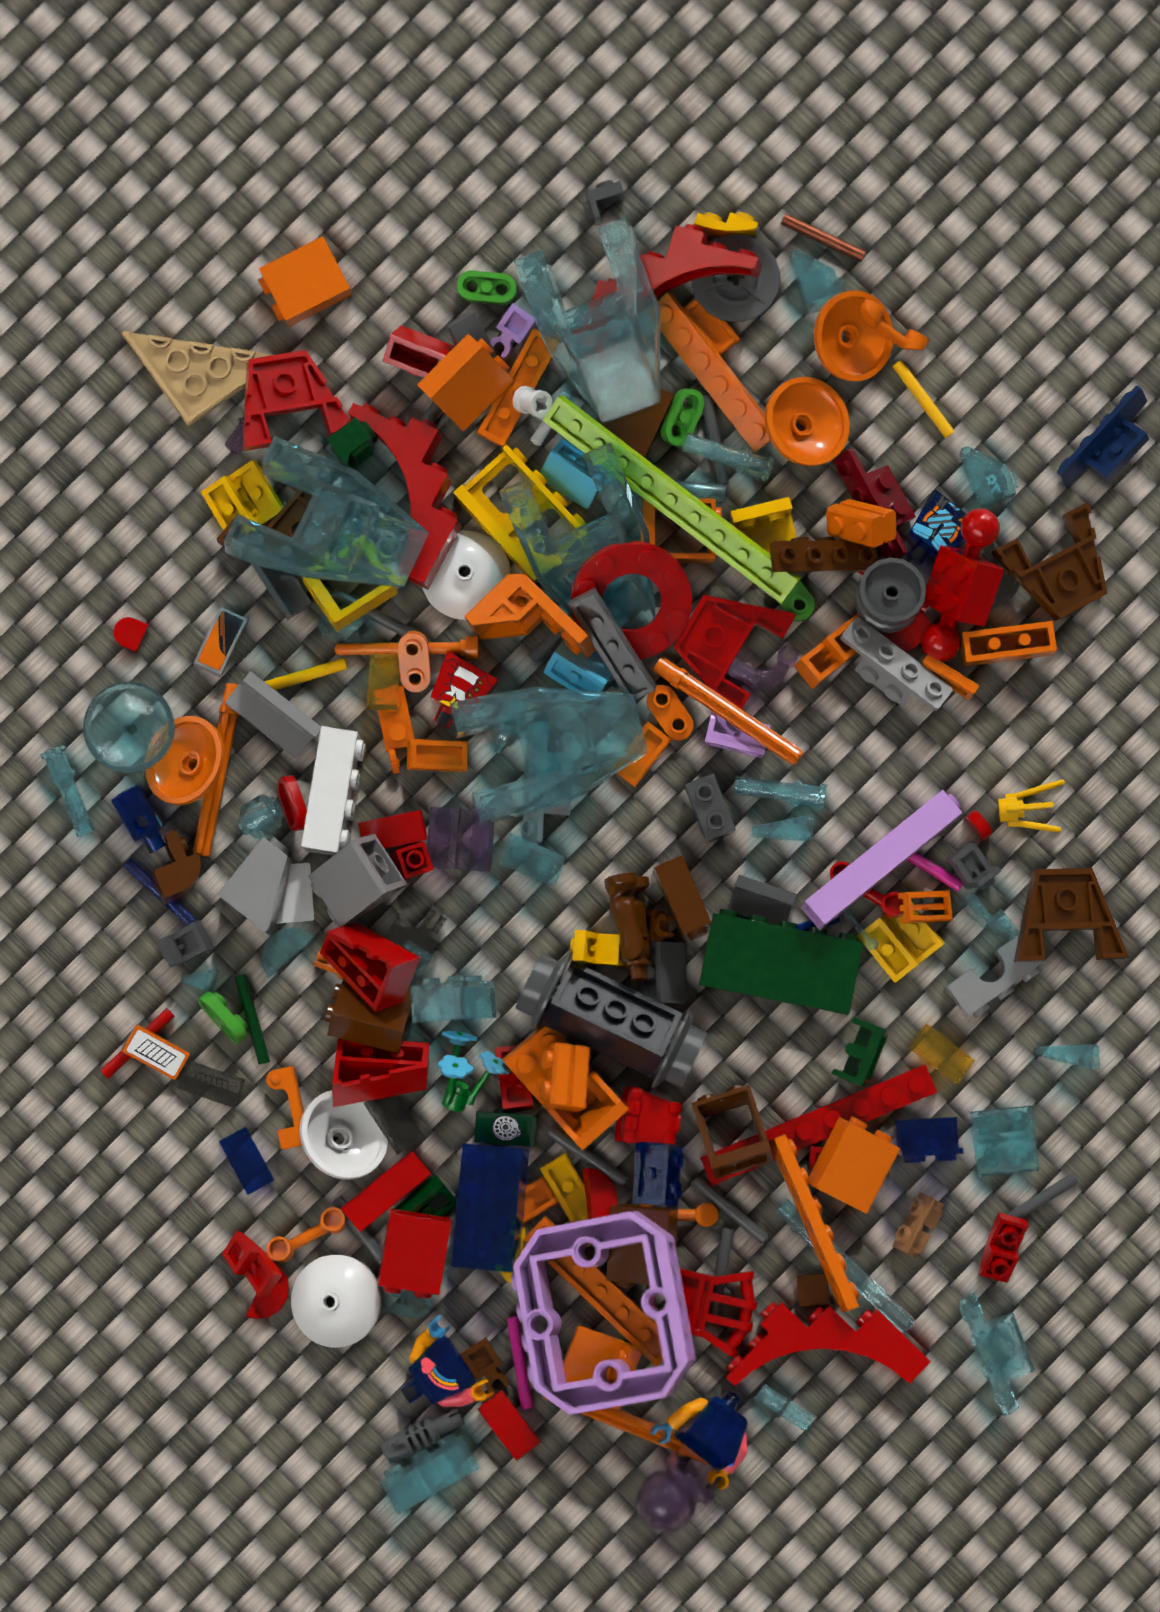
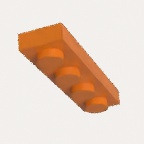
M533 328L509 372L514 382L493 402L477 431V435L501 448L507 444L523 414L516 411L513 406L514 393L522 386H528L536 390L560 345L558 340Z

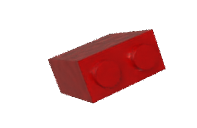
M389 1208L377 1279L378 1286H382L383 1291L394 1294H401V1290L414 1291L413 1295L420 1298H431L432 1294L439 1295L452 1223L451 1219Z

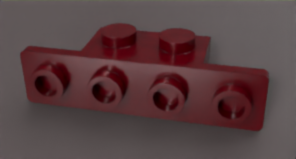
M852 448L844 451L833 460L837 472L846 485L852 500L895 510L896 527L916 518L888 465L866 473ZM897 530L894 540L887 543L883 542L882 545L878 546L885 559H901L908 554V550Z

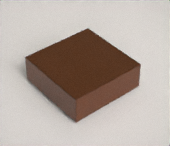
M824 1273L796 1275L799 1306L830 1304L829 1285Z

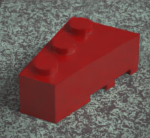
M357 922L329 930L320 954L375 1012L403 1003L420 960L419 956Z
M338 1038L332 1082V1108L427 1090L430 1043L403 1041L398 1054Z

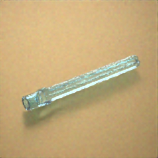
M786 1199L775 1210V1213L791 1227L790 1229L795 1234H799L813 1248L796 1206ZM832 1242L836 1253H840L845 1260L847 1270L844 1272L848 1281H852L857 1290L901 1332H907L915 1323V1319Z

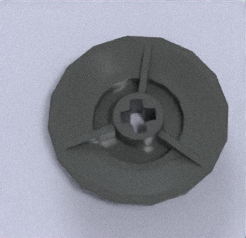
M729 234L712 240L711 242L725 245L728 248L727 250L738 252L739 249H745L754 252L762 264V269L759 277L737 274L738 278L744 279L740 280L739 286H734L732 281H727L731 279L732 274L712 275L692 280L691 285L696 300L707 313L722 321L743 322L757 318L771 306L779 291L780 271L775 256L764 243L747 235Z

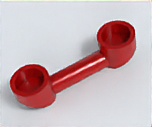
M843 861L835 863L830 869V879H833L850 864ZM872 888L863 896L882 907V912L887 918H898L904 913V911L900 912L899 905H903V899H898V892H890L883 895Z

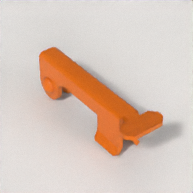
M295 1066L272 1070L266 1077L267 1085L271 1089H283L287 1092L294 1127L277 1131L280 1148L283 1150L302 1146L300 1123L304 1108Z

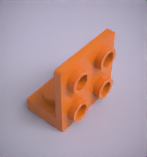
M578 1325L563 1361L566 1383L593 1379L595 1367L604 1360L620 1359L627 1363L631 1371H635L642 1352L629 1342ZM610 1367L607 1371V1378L614 1384L618 1374L613 1367ZM616 1406L612 1408L620 1410L621 1406Z

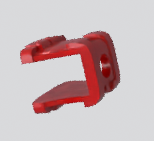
M625 1086L620 1100L628 1110L615 1121V1141L630 1144L658 1142L675 1145L676 1134H678L681 1122L682 1103L659 1098L644 1091L642 1088Z

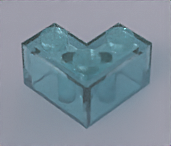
M481 975L448 976V982L440 983V978L422 979V985L410 986L413 1023L497 1018L494 981H482Z

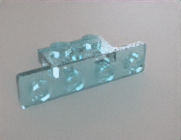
M972 1293L960 1299V1312L963 1319L969 1324L972 1332V1344L979 1351L982 1358L983 1373L990 1380L993 1387L994 1402L1001 1409L1004 1416L1010 1415L1019 1406L1009 1380L1035 1371L1014 1313L1011 1312L986 1321L975 1293Z

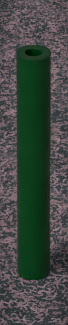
M246 974L235 976V982L258 1065L268 1063L270 1058Z

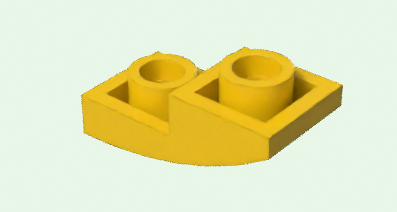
M706 212L705 215L698 213L694 221V225L702 228V232L705 235L723 237L729 234L754 236L758 228V222L754 221V217L744 212H737V214L730 212L726 223L722 222L720 216L710 212Z

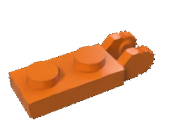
M404 686L374 692L386 752H389L393 774L400 773L401 768L396 750L407 748V740L415 739Z

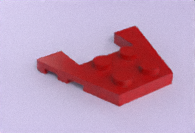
M306 350L251 358L247 362L243 451L266 448L271 445L272 441L265 417L320 408L328 437L352 420L348 419L342 410L343 405L339 399L330 392L326 385V379Z
M703 595L673 648L709 688L740 709H743L751 693L724 678L755 624L783 639L796 614Z

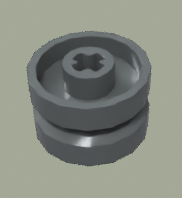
M886 558L876 561L867 568L856 590L855 605L859 617L878 632L894 633L904 630L914 622L925 601L926 586L923 576L914 565L904 559Z

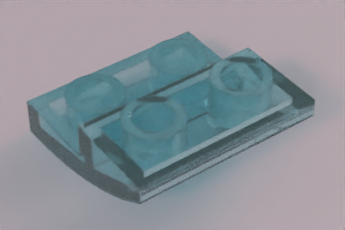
M1031 1105L970 1112L978 1177L1039 1171L1035 1141L1036 1132Z

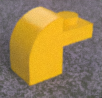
M575 930L574 937L570 943L573 961L586 965L625 967L619 934H602L587 930Z

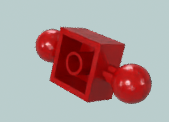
M978 508L971 510L962 519L961 534L966 541L964 550L940 545L926 586L924 604L941 612L942 615L939 623L933 624L925 630L921 643L926 655L928 654L930 657L941 662L950 660L959 651L960 636L955 629L957 621L985 627L1005 570L980 557L982 547L992 544L997 539L1000 531L997 517L987 509Z

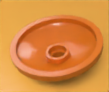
M852 290L834 295L823 305L815 322L814 345L818 358L828 372L841 380L863 381L873 377L885 366L892 351L893 342L870 328L861 317L859 309L864 299L872 300L886 310L876 297L867 292ZM886 310L881 320L893 328L891 318ZM842 332H843L844 335H845L844 341H842V337H841Z
M797 377L784 382L771 394L765 409V426L770 441L783 457L793 463L802 466L825 464L834 459L846 445L850 430L847 408L839 394L821 380L811 377ZM796 423L801 425L802 431L797 429Z
M183 716L172 720L156 734L146 755L145 775L151 791L159 799L173 805H186L199 800L211 790L220 776L225 755L224 743L216 727L203 718Z

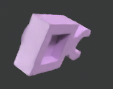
M512 303L496 326L497 329L502 331V334L490 341L494 351L500 344H504L505 350L500 357L508 360L513 354V344L515 341L523 346L539 320Z

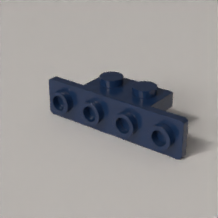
M1135 386L1131 392H1127L1121 398L1118 406L1102 418L1100 425L1093 433L1081 441L1079 448L1070 457L1063 460L1057 470V475L1062 485L1066 488L1070 487L1087 467L1110 482L1149 440L1148 434L1130 422L1147 403L1142 388Z

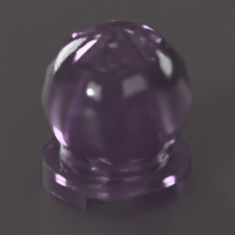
M672 1451L664 1459L667 1470L655 1471L646 1477L637 1492L636 1505L638 1514L644 1523L658 1531H677L690 1522L695 1514L697 1502L701 1501L703 1504L708 1505L716 1497L709 1486L705 1488L696 1479L699 1476L696 1471L679 1455L677 1456Z

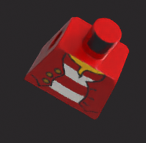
M448 651L431 694V699L441 705L433 721L449 729L456 715L469 720L499 684L498 679Z

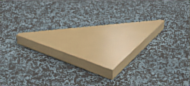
M129 331L121 333L188 427L246 387V368L249 359L270 356L269 354L250 350L231 349L155 335L136 334Z

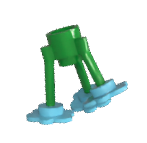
M443 1031L442 1035L449 1038V1043L454 1044L453 1055H446L443 1060L438 1062V1067L442 1069V1075L449 1077L441 1104L451 1111L463 1112L466 1104L474 1105L477 1094L491 1074H509L511 1070L502 1059L496 1057L491 1052H481L479 1057L483 1060V1067L486 1070L473 1090L469 1092V1086L456 1079L465 1078V1075L471 1074L473 1066L467 1063V1059L459 1058L461 1045L466 1046L467 1041H477V1037L457 1031Z

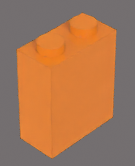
M323 236L259 268L262 277L257 280L265 296L271 293L275 304L271 305L278 321L285 320L288 327L352 295L351 289Z
M469 334L417 384L463 432L514 382L506 372L510 367L498 355L493 359L490 354L494 350L482 338L476 341Z
M839 1117L809 1175V1185L867 1214L900 1148L891 1144L893 1137L879 1130H876L875 1134L866 1131L868 1124L854 1117H851L849 1121Z

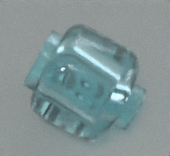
M261 794L240 807L238 825L245 835L250 834L256 839H262L278 830L282 826V818L285 816L281 804L275 797Z

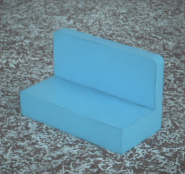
M563 439L549 453L540 471L547 480L548 486L585 509L590 507L598 490L611 474L584 452Z
M563 640L554 651L543 673L594 705L607 682L612 677V674L596 651L587 659L581 653L576 656L566 647Z

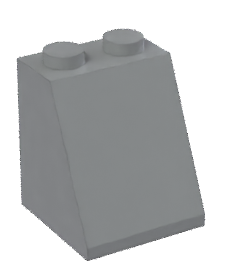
M375 834L353 840L308 876L312 882V890L319 898L324 900L328 907V915L340 927L353 923L408 885Z
M263 837L217 895L271 936L275 931L292 860L287 856L290 850L273 837L269 842Z

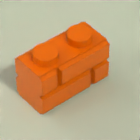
M852 499L831 505L826 510L828 536L870 547H877L882 545L883 542L887 543L894 540L896 537L895 510Z
M554 1043L549 1045L547 1050H544L541 1064L542 1068H546L545 1080H542L539 1087V1097L543 1099L544 1108L573 1112L586 1109L590 1047Z

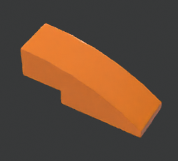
M858 613L827 636L794 665V668L812 689L858 654V652L840 639L853 620L859 617Z

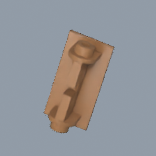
M920 1192L918 1197L911 1203L909 1214L904 1224L896 1231L895 1241L892 1246L916 1259L918 1253L922 1254L931 1236L922 1231L924 1226L932 1230L935 1229L944 1212L942 1210L944 1204Z

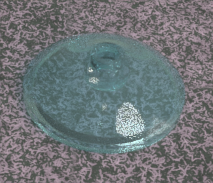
M136 682L114 684L101 691L88 706L83 722L84 738L91 754L105 767L122 773L144 771L157 764L170 749L175 732L173 713L167 701L153 688ZM129 725H136L137 731L134 735L127 734L126 730Z

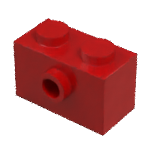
M400 325L390 334L382 362L405 370L411 375L424 378L455 346Z

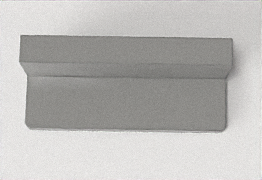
M251 671L245 675L225 701L226 705L294 758L300 755L310 740L321 730L320 725Z

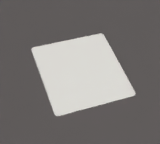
M310 863L291 864L277 923L314 920L312 882L308 877L311 874Z

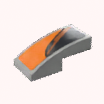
M220 607L200 647L193 666L221 678L234 654V648L247 626L248 619Z

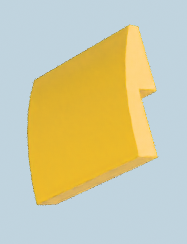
M251 460L231 475L221 477L201 491L202 496L223 530L235 519L251 532H254L272 521L284 507L256 460Z
M913 911V916H923L920 911ZM904 913L900 917L893 919L887 918L883 914L857 935L894 983L945 943L929 923L901 924L900 918L904 917Z

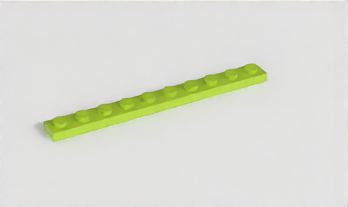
M560 395L542 420L780 604L787 599L801 579L794 572H773L771 555L565 396Z

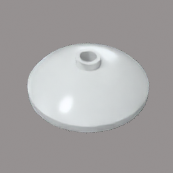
M460 530L429 590L423 588L424 594L430 604L440 613L453 619L466 620L464 616L507 574H511L507 556L500 545L489 536L477 531ZM462 567H468L471 570L467 577H462L459 574V570Z
M332 1090L316 1097L305 1109L300 1123V1139L307 1157L320 1171L338 1179L348 1180L363 1177L380 1164L387 1151L388 1130L381 1112L373 1102L365 1101L332 1108ZM333 1136L339 1138L340 1144L334 1142Z
M328 1255L314 1260L301 1271L292 1289L291 1308L296 1324L310 1340L326 1347L339 1348L359 1342L374 1328L381 1311V1291L374 1274L359 1260L345 1255ZM329 1296L335 1299V1304L332 1308L326 1303Z

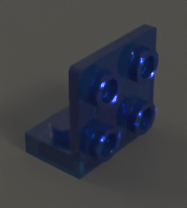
M957 1117L895 1120L896 1146L900 1148L897 1157H904L905 1163L926 1162L925 1156L935 1155V1161L957 1160L956 1154H964L963 1148H959Z

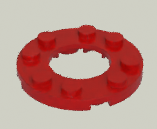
M642 541L616 545L613 543L595 552L581 566L574 579L570 599L594 587L602 598L607 586L614 579L625 574H641L651 579L661 594V605L655 619L641 628H621L639 659H646L666 650L684 631L692 609L691 587L680 563L664 549ZM572 612L574 622L583 630L580 623L578 622V620Z

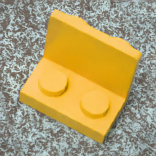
M790 497L730 512L731 525L769 554L770 542L791 541V539L797 538L791 516L792 505Z

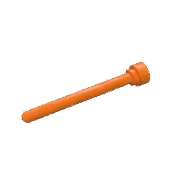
M466 636V639H460V642H428L430 655L446 654L449 651L452 654H460V657H466V660H479V636ZM338 643L334 651L337 655H398V643ZM415 644L407 646L408 650L412 653L418 651V647Z

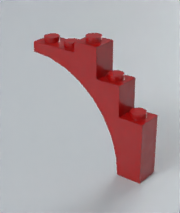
M686 224L685 227L676 225L666 259H664L663 255L652 251H647L646 254L637 252L627 286H625L624 282L609 278L608 282L598 279L578 349L584 356L612 362L621 339L632 322L649 304L669 290L682 284L712 275L739 274L759 277L762 269L759 258L756 257L754 252L745 249H739L738 252L727 250L728 248L725 245L711 242L709 246V240L705 233L702 232V228L691 224Z
M353 403L348 412L350 418L354 419L356 417L361 424L364 421L369 424L376 437L389 448L396 458L406 479L411 502V526L406 550L397 571L402 578L429 590L462 527L458 519H456L457 514L444 507L438 510L452 483L444 467L431 462L430 466L428 465L442 440V436L437 430L438 426L425 418H422L421 421L411 418L405 428L406 424L393 416H390L389 419L378 415L379 410L369 404L364 403L363 406Z
M779 1301L776 1305L773 1302L769 1303L759 1314L763 1318L759 1324L767 1330V1333L763 1336L759 1332L747 1344L750 1350L742 1358L737 1355L725 1367L729 1371L725 1377L736 1386L753 1370L775 1358L797 1351L833 1349L849 1351L869 1357L889 1367L910 1384L931 1361L876 1308L872 1312L869 1309L864 1311L855 1321L858 1327L854 1330L829 1305L824 1309L819 1305L808 1316L807 1319L810 1323L806 1326Z

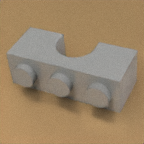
M1019 934L994 952L1002 966L1001 975L995 982L981 980L973 969H970L945 987L965 1017L973 1014L977 1018L991 1008L988 1002L998 996L1002 1000L1015 991L1012 985L1022 978L1024 982H1027L1040 972L1037 967L1043 962H1014Z

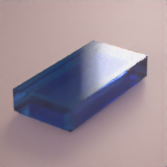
M247 1127L219 1141L247 1195L275 1181Z

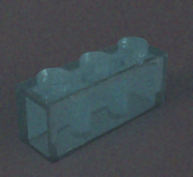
M451 1433L438 1441L440 1447L431 1452L424 1448L422 1451L411 1456L412 1463L403 1468L398 1463L384 1471L386 1477L380 1483L398 1515L480 1468V1464L463 1434L456 1437L454 1433Z

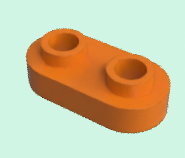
M409 631L402 635L398 643L400 680L408 691L421 692L427 688L431 680L429 643L426 636L421 632ZM415 644L418 647V651L412 653L408 650L407 646ZM416 673L421 677V680L413 682L410 679V675Z
M657 685L656 690L647 695L648 709L665 735L673 741L687 739L693 731V720L672 688L666 685ZM658 695H665L668 701L664 705H659L656 702V697ZM675 720H681L684 723V728L676 730L672 724Z

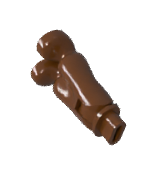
M622 873L610 876L604 880L610 897V911L619 931L623 963L626 968L630 969L632 981L641 982L649 980L647 967L651 966V961H649L651 950L647 928V911L645 904L640 900H636V895L649 887V877H636L635 873Z

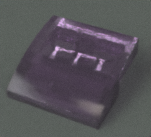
M431 807L427 850L433 868L491 872L496 812Z

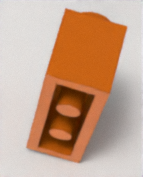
M1053 621L962 632L960 635V649L963 667L1052 656L1057 651Z

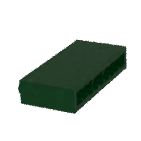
M720 909L719 914H712V923L709 929L698 986L845 1015L850 1014L863 942L857 941V935L840 932L838 938L828 936L827 929L820 931L817 927L810 926L808 932L798 930V924L781 920L779 926L767 924L768 918L750 915L749 920L737 918L738 912Z

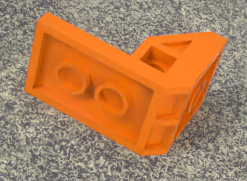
M507 574L464 616L472 631L481 640L529 635L544 620L543 624L554 635H557L559 632L561 633L560 636L565 641L564 644L574 655L577 656L581 653L587 659L595 651L589 636L526 574Z
M541 1024L502 1060L543 1105V1099L539 1097V1087L542 1080H545L546 1068H542L541 1064L543 1052L547 1050L549 1045L554 1043H570L561 1033ZM590 1066L586 1109L573 1112L545 1108L582 1151L628 1110L625 1104Z

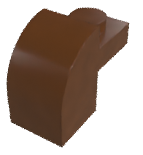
M176 830L164 834L163 844L171 864L153 870L152 880L163 905L189 894L197 883L201 869L199 853L187 857V854L190 853L184 837H178Z

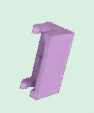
M711 713L704 745L763 758L766 747L716 713Z

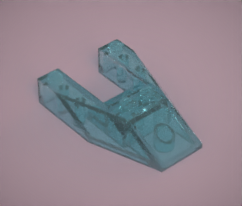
M626 217L598 228L618 291L571 309L565 310L549 259L542 250L513 260L522 289L546 350L603 424L660 403V307L633 227Z
M274 436L262 461L263 475L312 495V498L293 537L236 514L224 539L225 553L254 565L306 578L405 587L429 536V532L357 470Z
M611 442L583 454L586 466L608 515L553 538L527 479L499 490L501 501L537 581L572 618V611L568 606V602L571 600L572 585L579 569L590 556L613 543L615 545L633 541L650 543L649 530ZM625 574L617 577L607 586L602 599L620 628H641L655 619L654 588L651 579L641 574Z
M532 687L478 696L450 703L449 707L456 738L516 724L529 778L472 793V801L479 826L569 804L648 754L633 694Z

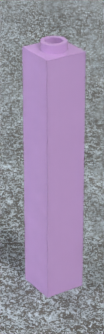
M941 790L805 900L801 909L821 931L954 823L962 814L957 799L953 795H947L944 790Z

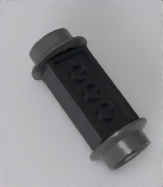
M543 953L540 954L515 1006V1009L532 1016L533 1031L537 1029L548 1007L541 1023L542 1025L650 1077H653L661 1059H664L651 1088L654 1089L664 1080L682 1088L708 1034L691 1025L690 1010L687 1011L676 1036L673 1037L672 1035L683 1013L573 960L560 982L572 954H566L559 961Z

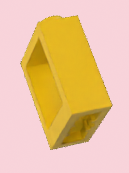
M361 537L302 575L305 587L336 632L397 595L396 583L398 578L389 566L384 568L379 560L382 558L379 550L374 543L368 545L364 537ZM363 554L383 584L340 610L320 580L355 557Z

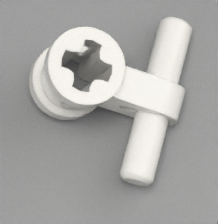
M522 386L514 393L513 406L516 411L523 414L530 413L542 421L552 407V397L546 391H535L531 387ZM564 391L558 395V397L563 395L568 400L571 399L570 395ZM542 421L531 437V442L540 446L551 430V427Z

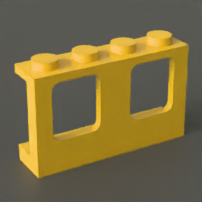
M506 444L502 448V453L465 486H459L453 492V495L481 528L500 545L515 565L537 584L588 538V532L585 530L588 525L577 513L574 516L569 513L565 508L568 503L557 491L552 494L545 485L548 482L537 469L532 472L524 464L528 460L518 448L515 447L511 450ZM513 465L533 488L509 512L501 513L483 494L482 490L505 467ZM554 509L572 528L573 533L549 556L542 557L523 537V532L545 511Z

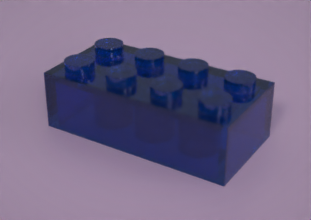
M462 1143L451 1267L514 1272L513 1265L521 1252L530 1149Z

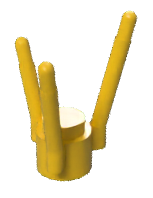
M1061 779L1021 792L1005 794V798L998 799L1000 823L1007 822L1008 827H1024L1061 832L1062 829L1059 826L1018 819L1024 818V811L1053 808V802L1023 804V800L1017 799L1065 784V781Z

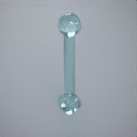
M846 909L842 914L865 940V947L868 950H876L878 941L870 938Z

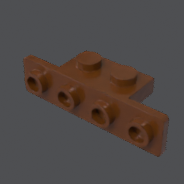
M797 537L791 539V541H773L769 544L773 572L866 571L869 566L878 561L876 547L847 540H835L834 537H822L816 539L817 541H809V537Z

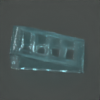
M814 815L756 825L751 829V836L753 838L810 842L813 838Z
M1097 1044L1040 1046L1034 1048V1055H1038V1057L1089 1069H1100L1099 1046Z

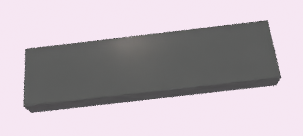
M594 587L569 600V608L585 633L589 636L593 646L628 702L631 703L655 691L656 684L596 588Z

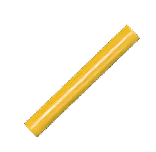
M902 360L898 361L892 366L944 438L946 439L955 432L905 363Z
M341 658L264 682L276 691L348 668L345 658Z

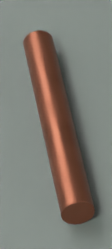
M786 213L781 221V225L859 262H862L866 251Z

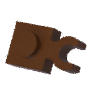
M646 910L649 942H662V937L673 938L674 933L669 932L668 926L671 921H676L675 916L667 915L664 911Z
M487 1337L460 1353L476 1380L482 1376H485L488 1380L486 1389L489 1393L493 1392V1395L496 1394L495 1389L492 1387V1382L495 1379L502 1380L506 1387L509 1385L507 1376L496 1370V1367L501 1365L502 1361Z

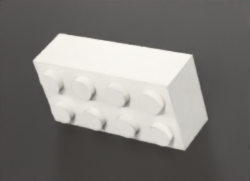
M321 726L301 847L306 852L334 856L350 843L351 833H349V830H346L348 820L353 821L356 803H354V800H351L353 791H358L361 773H359V770H356L358 761L363 762L366 748L364 740H361L362 738L357 731Z

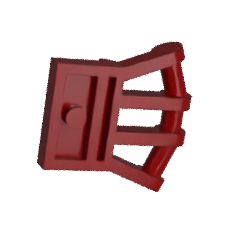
M679 1268L691 1335L703 1337L727 1355L735 1358L739 1352L737 1348L747 1333L752 1331L753 1323H751L753 1310L757 1309L758 1302L755 1301L752 1279H755L754 1271L714 1276ZM740 1281L742 1298L713 1292L714 1286ZM711 1301L741 1307L739 1319L710 1314ZM706 1322L736 1329L728 1341L725 1342L705 1327Z

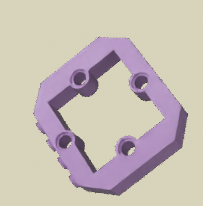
M630 1211L537 1229L514 1263V1273L511 1274L512 1286L518 1292L519 1303L516 1307L517 1315L520 1322H523L525 1332L522 1335V1345L524 1351L528 1352L530 1361L527 1373L529 1381L534 1384V1389L569 1415L671 1397L696 1361L674 1236L639 1211ZM589 1243L596 1250L592 1260H589L585 1255V1248ZM642 1243L650 1289L643 1294L641 1306L648 1316L656 1318L664 1366L631 1371L625 1361L620 1359L604 1360L595 1367L593 1379L566 1383L558 1337L562 1321L560 1315L553 1309L545 1261L572 1256L574 1262L581 1267H598L607 1261L610 1248ZM658 1294L663 1295L666 1300L665 1308L662 1311L658 1310L654 1304L655 1297ZM541 1316L545 1317L548 1322L545 1332H541L537 1325L538 1319ZM610 1367H613L618 1374L614 1384L607 1378V1371Z

